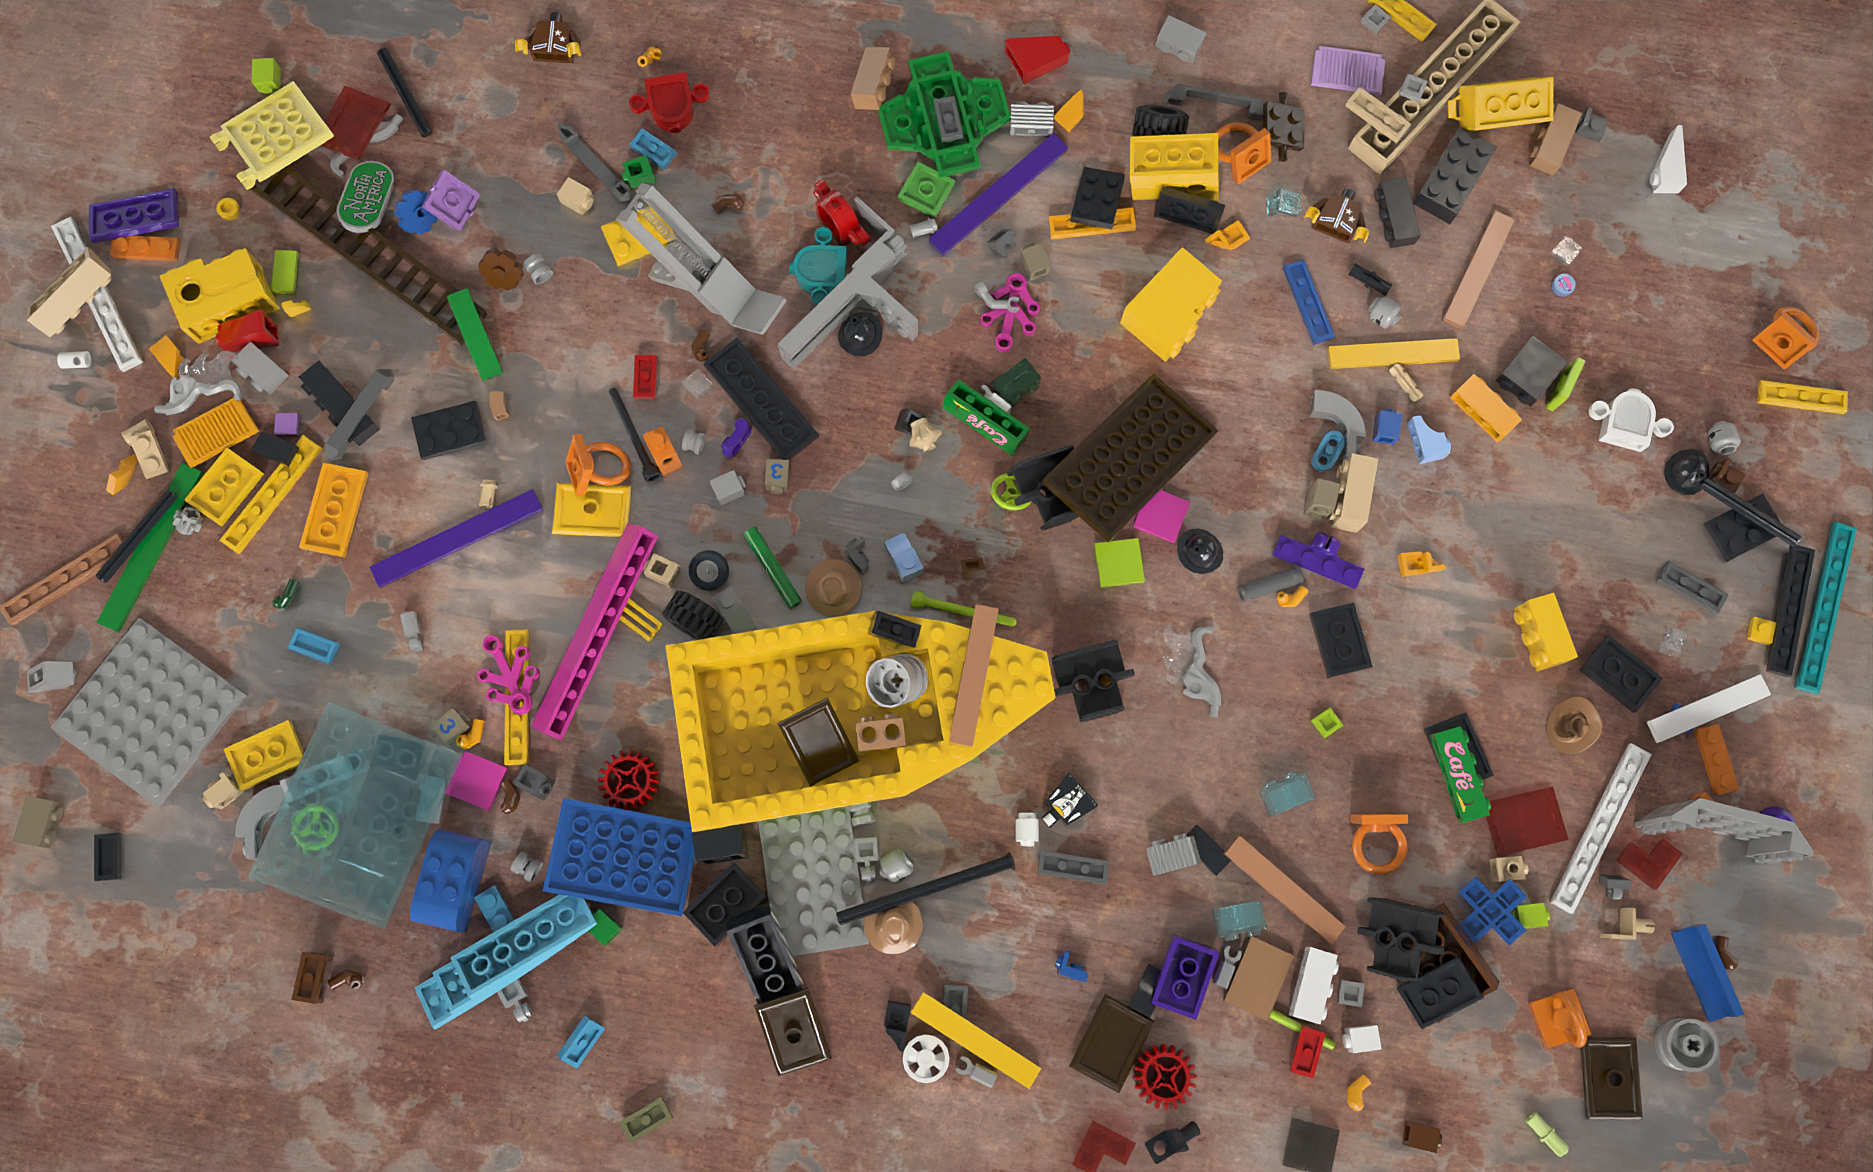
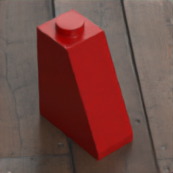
M1060 36L1008 38L1005 40L1004 51L1024 84L1068 63L1070 48L1066 42L1062 41Z
M263 310L255 311L217 325L218 333L215 335L217 345L227 353L241 351L249 342L258 349L280 346L278 325Z

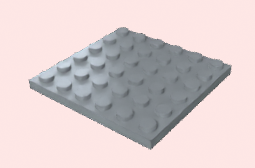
M138 618L50 728L145 799L160 807L248 695L148 622Z

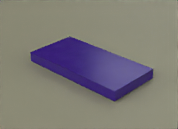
M175 188L89 205V239L92 243L179 227L178 192Z

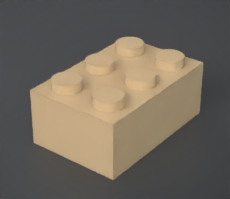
M1352 453L1347 460L1344 459L1342 466L1339 465L1336 478L1339 479L1340 488L1335 510L1329 515V520H1332L1331 528L1357 533L1368 522L1378 465L1377 458Z

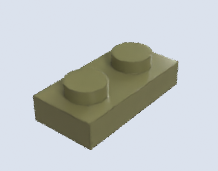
M660 1097L619 1123L631 1144L674 1117L663 1097Z

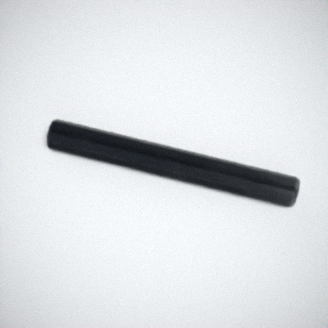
M387 48L377 50L381 63L421 136L424 138L430 136L432 130Z
M1706 477L1700 483V489L1787 544L1795 546L1802 537L1712 479Z
M166 490L96 573V577L100 581L107 583L178 499L175 493L171 490Z

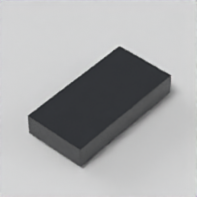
M262 431L251 448V451L255 454L288 467L299 450L296 444Z
M121 833L94 835V881L120 880Z

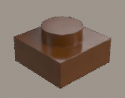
M983 558L960 560L964 580L986 577Z

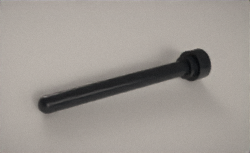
M611 388L609 394L644 466L642 468V475L646 482H653L659 479L662 473L658 466L651 463L618 390Z

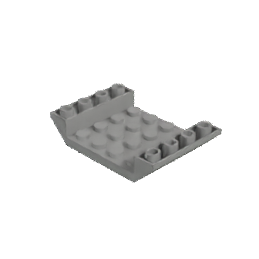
M1702 798L1660 806L1634 824V827L1642 829V833L1656 835V833L1665 834L1666 831L1675 832L1676 829L1685 830L1686 827L1698 829L1708 827L1713 829V833L1727 835V833L1735 834L1736 839L1748 841L1746 856L1755 858L1754 861L1761 864H1769L1770 862L1780 863V861L1791 862L1792 859L1803 861L1805 857L1814 856L1813 849L1794 822Z

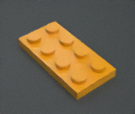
M323 463L299 547L301 549L346 557L368 478V472Z

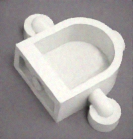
M1635 388L1628 389L1627 392L1620 394L1608 405L1603 401H1596L1589 407L1591 418L1595 420L1603 419L1598 441L1639 452L1650 446L1652 432L1658 437H1666L1672 433L1674 425L1667 418H1662L1655 422L1656 410L1653 402L1649 397L1641 393V390Z

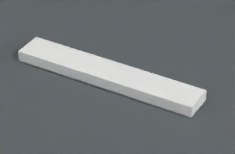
M1760 674L1650 720L1647 724L1656 743H1659L1770 696L1771 693Z

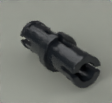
M1357 263L1354 264L1348 274L1364 283L1365 287H1371L1384 296L1387 295L1393 285L1377 276L1376 272H1370Z

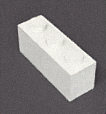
M1305 947L1289 1016L1315 1024H1321V1020H1325L1328 1010L1325 1007L1327 997H1331L1333 991V984H1331L1332 976L1336 975L1339 967V961H1336L1338 955L1312 947Z

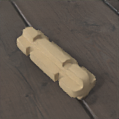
M1395 364L1389 370L1391 375L1397 378L1396 381L1406 394H1410L1409 398L1413 402L1420 400L1423 397V392L1416 388L1417 385L1408 373L1403 372L1404 368L1401 364Z

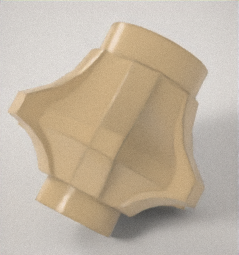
M927 418L918 419L910 424L912 428V437L909 442L910 447H918L923 449L924 452H929L936 448L935 443L942 435L941 430L935 429L928 423Z

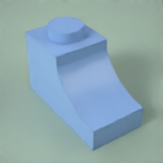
M1421 415L1412 417L1408 421V430L1419 464L1444 459L1450 453L1451 444L1449 439L1445 437L1444 432L1438 433L1430 429L1423 421Z
M905 533L884 542L903 583L923 574V566Z

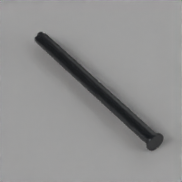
M1009 852L1007 856L836 913V917L840 925H845L1009 869L1013 871L1015 870V863Z

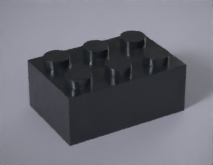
M739 825L692 833L695 861L702 865L749 858L746 831Z
M733 863L682 913L714 947H718L728 937L725 919L760 906L768 897L736 863Z

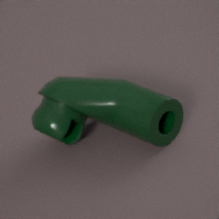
M289 579L282 596H276L273 599L272 605L274 608H279V610L288 608L299 588V581Z

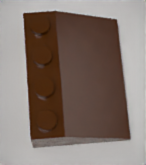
M1442 903L1432 909L1445 913V917H1439L1435 945L1444 947V954H1433L1423 951L1418 975L1459 955L1484 997L1497 990L1500 983L1499 979L1446 904ZM1412 938L1409 939V946L1411 949L1414 946ZM1446 1017V1018H1444V1019L1438 1021L1437 1023H1440L1441 1021L1447 1019L1448 1017Z

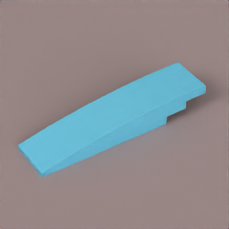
M559 894L450 957L452 960L450 963L432 972L434 977L415 987L432 1028L436 1030L476 1006L597 925L585 899Z

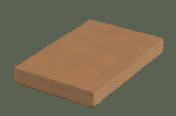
M1250 936L1223 1001L1268 1021L1294 955Z

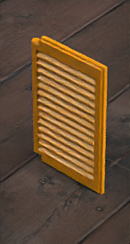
M233 397L173 429V432L176 434L172 437L189 467L193 468L223 452L226 448H230L258 433L259 430L242 401H237Z

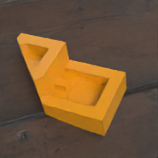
M1080 89L1053 117L1069 133L1085 115L1084 92Z
M1237 220L1224 230H1218L1204 241L1208 245L1234 250L1250 240V237L1239 220Z
M136 454L120 460L119 469L109 474L106 490L112 495L128 486L139 462Z
M1419 551L1397 555L1401 577L1443 571L1446 569V566L1435 561L1431 557L1432 554L1428 551L1425 553Z

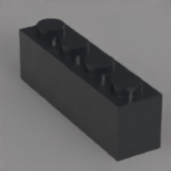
M318 360L298 378L303 382L301 388L309 396L313 394L317 398L314 403L322 411L327 410L330 413V416L327 418L335 427H338L355 400ZM365 414L347 441L349 443L354 441L360 446L380 429Z

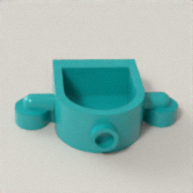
M826 227L818 228L815 232V241L818 245H810L803 248L796 255L794 262L789 264V275H795L798 285L804 291L812 293L811 300L814 306H817L846 278L847 247L828 246L832 242V233Z

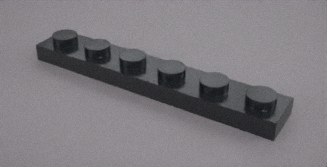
M1800 545L1789 546L1775 620L1776 628L1773 643L1770 646L1766 672L1784 677H1791L1793 674L1815 555L1814 549Z

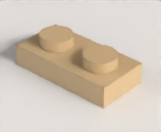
M153 430L128 437L146 479L170 472Z

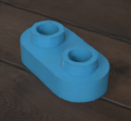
M1330 431L1324 436L1311 460L1315 470L1327 472L1333 467L1346 443L1342 433ZM1329 441H1334L1336 446H1331ZM1319 459H1324L1326 464H1320Z

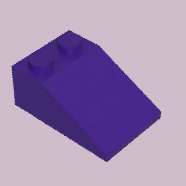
M1172 933L1151 1004L1196 1020L1216 965L1219 951L1216 948Z

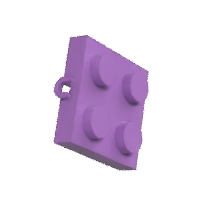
M441 170L435 183L432 184V188L429 189L430 192L421 207L455 230L461 231L467 218L473 215V207L481 194L446 170Z

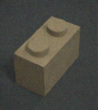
M1318 478L1308 491L1303 515H1307L1315 521L1325 520L1335 510L1340 483Z
M26 796L12 841L36 847L51 848V844L56 839L58 821L63 816L64 803Z

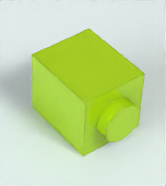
M274 58L252 59V83L259 92L271 94L281 89V68Z
M1545 903L1518 905L1511 911L1512 915L1526 929L1549 926L1550 914L1548 908L1545 907Z

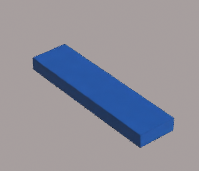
M1304 259L1284 265L1282 269L1313 345L1333 339L1335 335Z

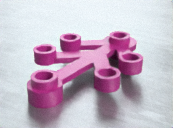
M1020 273L1011 274L1008 276L1005 286L994 293H990L995 300L1009 293V298L1018 297L1019 295L1027 305V313L1030 316H1036L1039 313L1040 305L1032 299L1026 290L1027 279ZM1018 282L1020 286L1014 287L1013 283ZM1017 302L1010 303L1012 307H1019V311L1016 313H1012L1008 309H994L989 313L981 315V325L983 327H990L995 319L1006 313L1002 333L995 340V347L1000 352H1008L1012 348L1013 339L1010 333L1014 315L1023 326L1022 331L1026 336H1032L1035 333V324L1028 319ZM1035 306L1037 310L1031 311L1029 308ZM988 317L991 321L986 323L983 319ZM1031 326L1033 330L1027 331L1025 327ZM1004 341L1008 345L1006 347L1000 346V343Z
M488 635L483 640V649L493 654L503 676L493 674L488 669H481L477 673V678L483 683L492 682L508 687L512 696L502 694L499 689L490 688L486 693V698L491 702L509 704L511 710L516 714H526L532 707V698L529 693L533 681L540 676L539 668L532 665L527 666L524 670L525 679L521 690L517 683L524 661L530 658L531 651L527 647L519 646L515 650L516 657L511 670L502 651V639L494 635ZM497 642L496 648L493 649V644ZM525 650V655L521 657V651ZM534 669V675L530 676V671ZM487 672V678L483 679V674ZM493 692H496V697L492 699ZM524 700L523 707H520V702Z

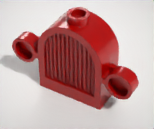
M683 72L644 79L647 99L640 94H636L629 99V105L632 112L636 114L650 110L653 121L659 128L675 134L681 132L692 121L694 115L692 102L704 103L709 99L710 93L708 87L702 83L696 84L692 91H690L687 74Z
M821 179L816 182L813 191L814 196L818 199L815 202L816 215L823 225L831 231L836 241L841 246H846L851 241L855 245L860 244L862 246L869 243L871 240L868 234L859 226L857 217L845 198L837 190H830L824 180Z

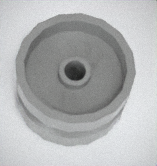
M1668 1019L1662 1022L1656 1029L1653 1038L1654 1050L1658 1058L1666 1066L1675 1070L1701 1072L1708 1069L1715 1062L1718 1054V1040L1714 1031L1706 1023L1697 1019Z

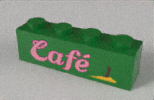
M958 379L946 393L942 408L1011 456H1014L1025 443L1030 431L1029 427Z
M1460 726L1430 735L1458 823H1465L1489 816L1491 805L1487 796L1484 797L1481 789L1484 787L1481 776L1476 774L1474 768L1476 760L1472 752L1469 753L1467 747L1469 739L1466 731L1462 730Z

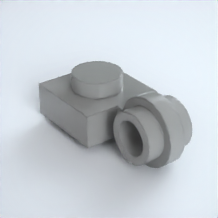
M877 838L853 839L855 863L864 862L865 865L860 867L861 881L871 883V880H875V867L870 866V862L879 860Z
M519 978L497 992L505 1008L515 1005L516 1009L513 1010V1013L519 1022H526L533 1015L530 1006L527 1003H521V1000L528 997V994Z

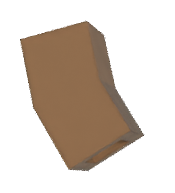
M504 391L490 392L489 405L496 421L510 417L506 407L507 395Z

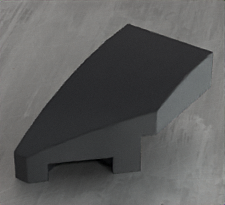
M888 1000L884 1022L885 1031L891 1036L898 1050L903 1052L911 1004Z

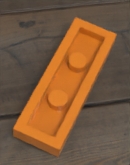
M134 235L123 238L119 237L112 240L110 255L113 258L178 261L181 241L178 238Z
M1719 724L1695 729L1694 733L1714 796L1740 790Z

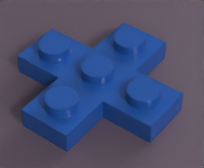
M1477 877L1459 891L1475 909L1460 923V926L1474 943H1477L1493 928L1510 946L1527 931L1512 915L1511 911L1528 896L1511 879L1494 894Z

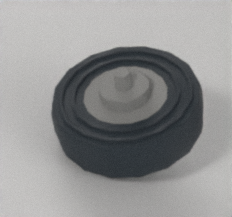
M705 550L699 552L692 558L689 564L691 581L703 590L719 588L726 582L729 575L727 560L716 551Z

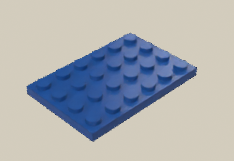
M563 798L543 891L682 917L695 856L692 833L694 832H692L691 822Z

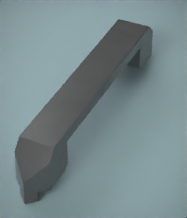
M1184 84L1175 85L1165 94L1164 98L1165 105L1169 103L1182 106L1185 97L1189 96L1249 108L1248 119L1263 120L1264 103L1258 98Z
M558 123L559 137L572 153L620 202L630 200L632 192L629 186L623 180L620 181L591 152L569 125Z
M378 369L375 371L327 441L325 450L331 462L342 458L348 448L345 443L381 390H388L393 383L394 374L391 369Z

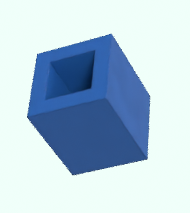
M1393 409L1380 410L1375 416L1372 441L1394 445L1400 439L1402 414L1396 413Z

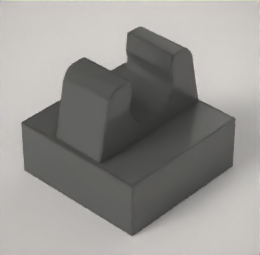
M1002 229L987 244L1000 255L1006 256L1008 254L1005 251L1006 244L1012 249L1016 247L1013 239L1015 235L1011 229Z
M1599 874V884L1606 887L1607 897L1621 900L1623 889L1631 890V880L1622 875Z

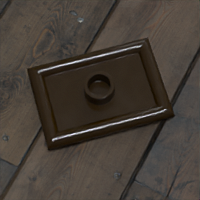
M828 697L777 723L810 787L859 762Z
M808 987L754 1005L778 1076L832 1059Z
M1104 994L1069 1067L1120 1093L1155 1020Z
M1587 1037L1586 1044L1581 1047L1586 1120H1643L1637 1038Z

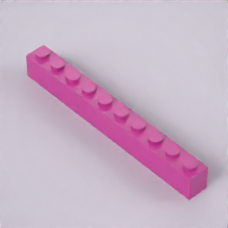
M627 523L531 724V728L562 741L658 535L642 526Z

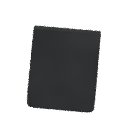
M909 408L902 409L894 429L912 435L910 424L926 417Z

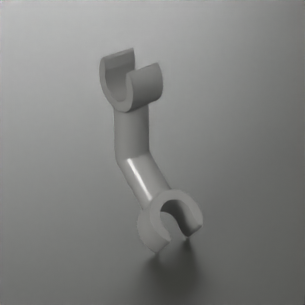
M982 281L975 286V292L979 297H982L990 308L1008 309L1012 313L1019 311V307H1012L1010 305L1012 302H1019L1018 297H1011L1008 300H994Z

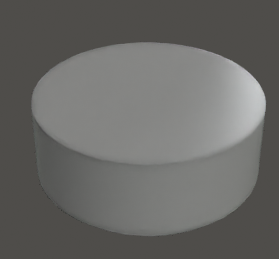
M906 472L895 478L891 485L895 491H900L909 486L914 479L910 472Z

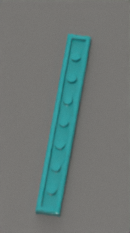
M1836 521L1831 525L1794 686L1796 689L1815 695L1820 694L1857 528Z

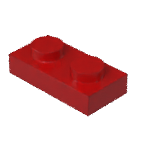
M635 355L634 399L656 400L657 355Z
M1301 1025L1290 1072L1314 1079L1326 1034L1325 1031Z

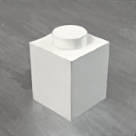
M1371 1024L1344 1028L1345 1034H1342L1344 1047L1348 1048V1052L1359 1053L1382 1049L1377 1025Z

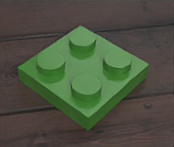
M917 162L900 191L898 200L935 219L952 191L955 180L948 176L939 178L936 170Z

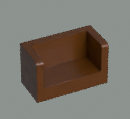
M302 952L291 1000L313 1004L323 1003L324 998H319L326 964L327 961H333L334 956Z

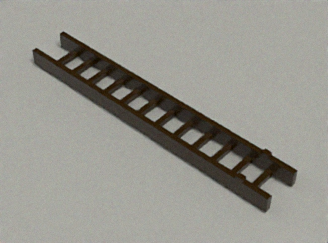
M286 166L281 169L263 191L256 185L249 189L462 346L465 342L459 334L452 330L457 323L454 315L446 325L435 317L448 302L447 296L460 290L446 282L377 230L373 229V227L368 229L367 232L361 233L346 251L341 249L335 243L347 231L342 225L329 239L319 232L337 211L338 202L292 168ZM288 175L297 183L279 203L270 194ZM305 187L314 195L295 215L286 207ZM321 199L330 207L315 225L311 227L302 219ZM370 235L380 243L365 261L361 263L352 255ZM387 247L396 256L378 276L369 269V266ZM403 259L413 268L395 288L386 282L385 279ZM420 271L430 280L411 300L401 292ZM437 284L446 290V293L430 312H427L418 304L433 286ZM474 302L479 315L485 318L488 315L486 311Z

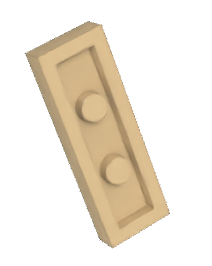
M1361 87L1356 90L1345 105L1395 143L1402 138L1411 126V123Z

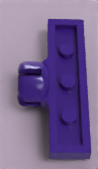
M1323 532L1316 533L1310 545H1305L1280 535L1273 551V556L1353 589L1357 588L1365 569L1337 557V551L1341 545L1340 540L1330 536L1326 547H1324L1328 534Z

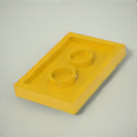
M650 206L647 207L674 233L672 228ZM643 209L639 210V212L637 211L636 220L664 247L668 246L670 242H667L668 239H665L664 236L667 231L662 236L659 232L662 233L664 229L657 231L656 228L659 223L654 228L648 222L649 220H646V217L644 218L643 215H640ZM617 220L601 226L618 266L650 253Z
M226 448L185 498V501L222 527L263 477L264 473Z
M290 720L224 748L240 791H245L307 763Z

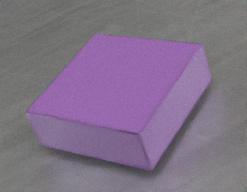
M298 413L275 414L274 435L277 437L299 436L300 415Z

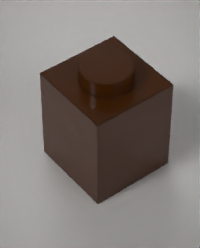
M1406 1121L1402 1145L1437 1153V1149L1442 1144L1441 1129Z

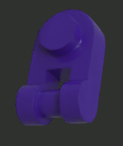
M738 419L735 422V431L721 445V448H723L722 454L730 459L738 453L751 435L752 430L745 419Z

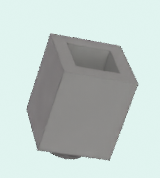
M734 470L710 480L720 505L745 495L743 488L746 487L741 475L737 476Z

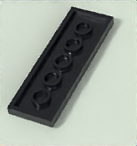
M738 338L734 339L703 363L705 369L782 460H791L819 438L816 430Z

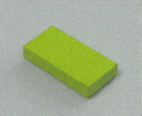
M275 250L271 291L274 294H295L299 253L297 251Z

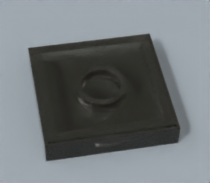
M1292 1117L1282 1165L1305 1172H1332L1340 1130Z

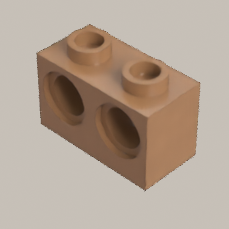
M897 713L885 714L882 720H874V716L861 717L860 722L856 723L859 751L906 746L903 717L898 718ZM896 724L899 727L898 735L889 737L885 732L887 725ZM867 726L873 727L876 731V736L872 740H866L862 736V730Z

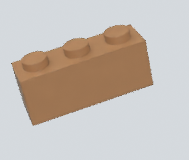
M889 47L865 48L851 91L855 109L880 110L881 103L886 97V87L890 84L891 71L895 69V57H892Z
M1559 103L1553 110V121L1546 122L1545 128L1542 127L1537 139L1540 141L1538 146H1534L1530 157L1533 158L1530 167L1552 176L1561 167L1581 117V112Z

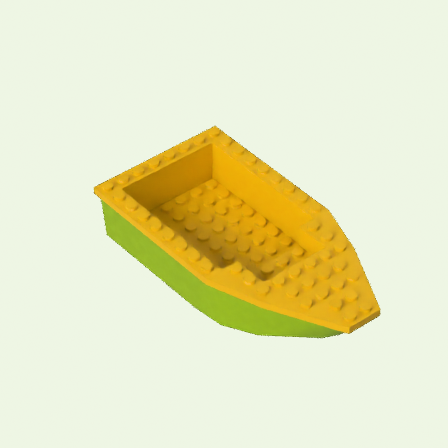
M870 611L665 645L692 832L897 798L912 793L968 763L1056 698L1047 652L993 636L973 747L951 744L949 740L971 631L969 628L944 621L887 613L922 625L916 647L912 648L869 635L868 630L874 612H876ZM902 653L912 654L919 658L926 667L928 674V686L919 699L892 708L882 707L874 702L866 687V675L871 665L877 660ZM828 697L859 762L810 787L777 723ZM897 713L898 718L903 717L906 746L859 751L856 723L860 722L861 717L874 716V720L884 719L883 715ZM893 723L886 726L885 732L889 737H895L899 733V727ZM867 726L862 730V736L866 740H872L876 736V731L873 727Z

